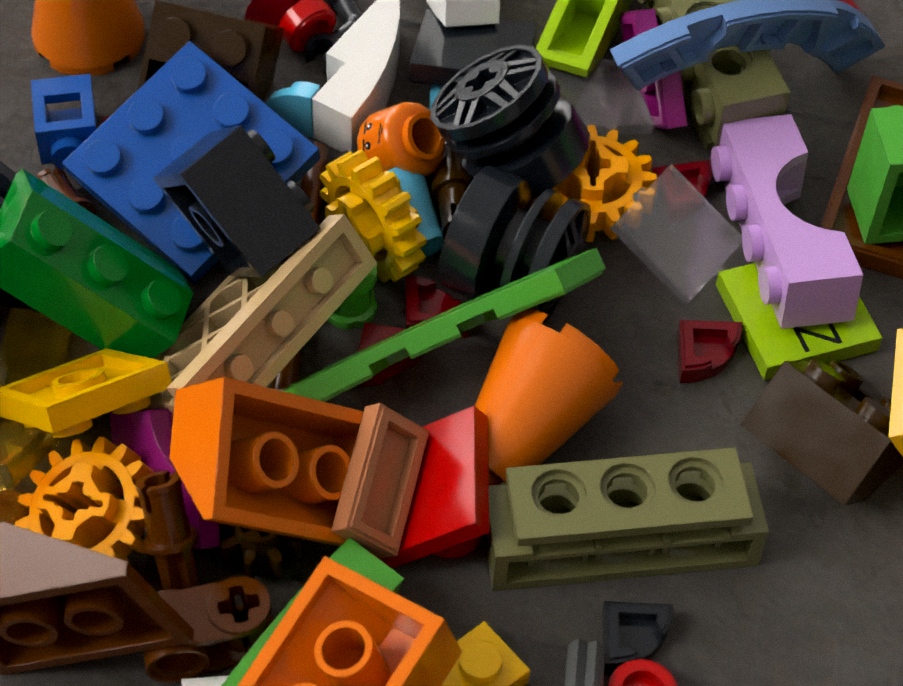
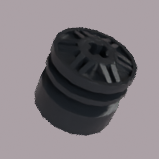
M518 44L499 48L479 57L457 72L441 88L432 103L431 120L445 138L454 154L462 158V166L472 180L485 166H495L530 180L532 186L531 199L539 197L545 190L552 189L564 181L582 162L589 148L590 133L572 103L564 95L560 94L559 82L549 71L548 64L534 46Z
M485 166L475 175L464 192L451 219L439 259L438 279L441 285L474 299L495 290L498 284L499 287H502L546 267L584 253L590 227V205L576 198L568 199L563 204L561 192L547 189L531 206L532 186L530 180L495 166ZM564 295L528 309L548 314L542 323L544 324L554 313Z

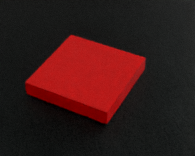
M475 406L423 426L424 429L429 431L398 555L388 558H380L374 555L391 569L490 533L488 416Z

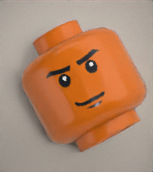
M402 102L379 110L366 118L359 129L357 148L365 152L368 160L375 156L378 157L383 172L397 167L401 170L413 174H421L426 177L436 171L443 159L445 138L431 120L430 109L420 103Z

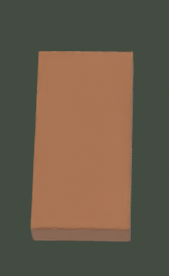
M381 403L365 406L333 521L332 533L346 540L350 537L367 551L380 558L398 555L429 435L428 430Z

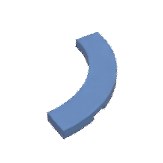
M738 0L699 10L668 21L610 49L618 67L636 90H641L680 70L708 61L709 55L716 49L735 45L738 46L740 52L784 49L787 43L799 45L804 53L821 59L831 68L834 74H838L880 51L885 44L869 18L858 9L842 1Z

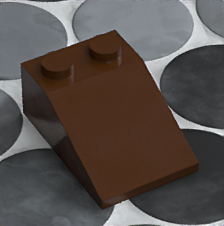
M0 522L1 675L193 643L194 629L127 561L6 522Z

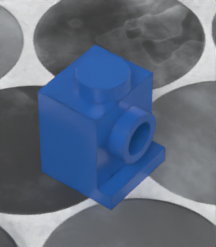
M90 74L31 80L34 130L41 165L53 163L56 167L65 170L62 162L98 128L97 111ZM81 100V108L49 111L48 104Z

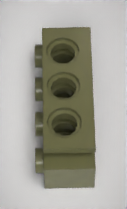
M638 0L639 3L646 4V7H641V10L655 9L658 26L699 10L738 1ZM737 45L714 50L709 55L708 61L680 70L685 109L706 151L712 150L713 146L720 145L724 123L750 118L785 115L790 90L768 50L740 52Z
M732 447L506 468V481L499 485L489 486L490 533L484 534L492 591L759 566L769 530L752 462L740 463L737 449Z

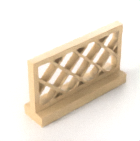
M328 215L319 225L321 229L262 278L228 276L182 324L176 343L153 358L167 362L172 383L167 387V390L150 396L152 403L144 409H169V412H172L173 415L175 391L177 389L221 377L267 387L378 264L346 215Z

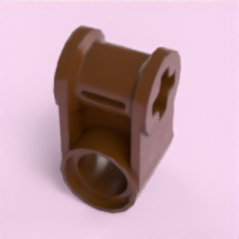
M236 576L224 581L186 589L159 591L158 593L194 629L193 643L143 651L146 674L150 679L157 682L173 683L181 682V679L194 678L199 674L236 667L274 621L271 616V598L266 587L256 579L247 576ZM235 595H241L243 605L236 606ZM242 619H249L242 623H236ZM249 636L251 643L249 647H244L243 637Z

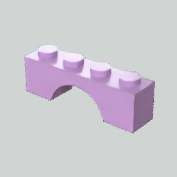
M792 114L750 118L724 123L720 145L713 146L711 151L713 177L716 182L723 181L726 189V205L731 221H738L740 224L744 256L748 262L756 263L759 272L758 285L762 302L765 305H772L780 328L854 321L863 273L845 232L824 229L809 224L793 215L784 206L801 197L808 150Z

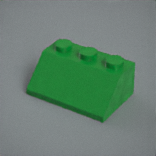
M23 168L16 173L0 209V288L101 350L108 348L153 359L174 345L193 296L191 288L179 269Z

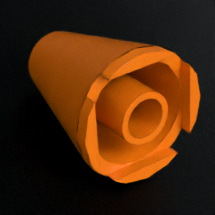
M35 0L31 35L35 51L39 57L41 53L49 60L51 68L69 75L90 74V76H96L114 71V63L129 55L130 61L138 55L145 40V25L143 15L136 0Z
M523 310L514 314L508 322L475 403V407L488 416L489 486L499 485L506 481V468L541 465L608 405L623 387V381L613 382L619 369L599 345L567 323L560 333L542 325L548 314L538 310Z

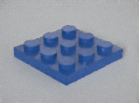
M189 41L62 162V165L67 174L163 258L177 267L195 285L218 260L157 185L153 177L209 132L241 125L246 132L250 129L256 131L267 142L275 155V160L271 165L285 183L290 180L297 183L321 159L318 147Z

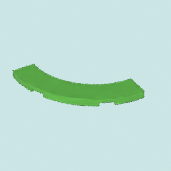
M596 247L409 327L280 389V391L325 402L373 378L374 375L409 356L411 359L416 358L462 337L463 332L488 321L502 320L543 302L565 295L602 275V271L606 267Z

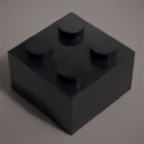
M241 125L209 132L153 177V179L229 276L262 278L321 228L310 215L315 209L307 194L295 182L290 180L285 183L271 165L275 160V155L267 142L256 131L250 129L246 132Z

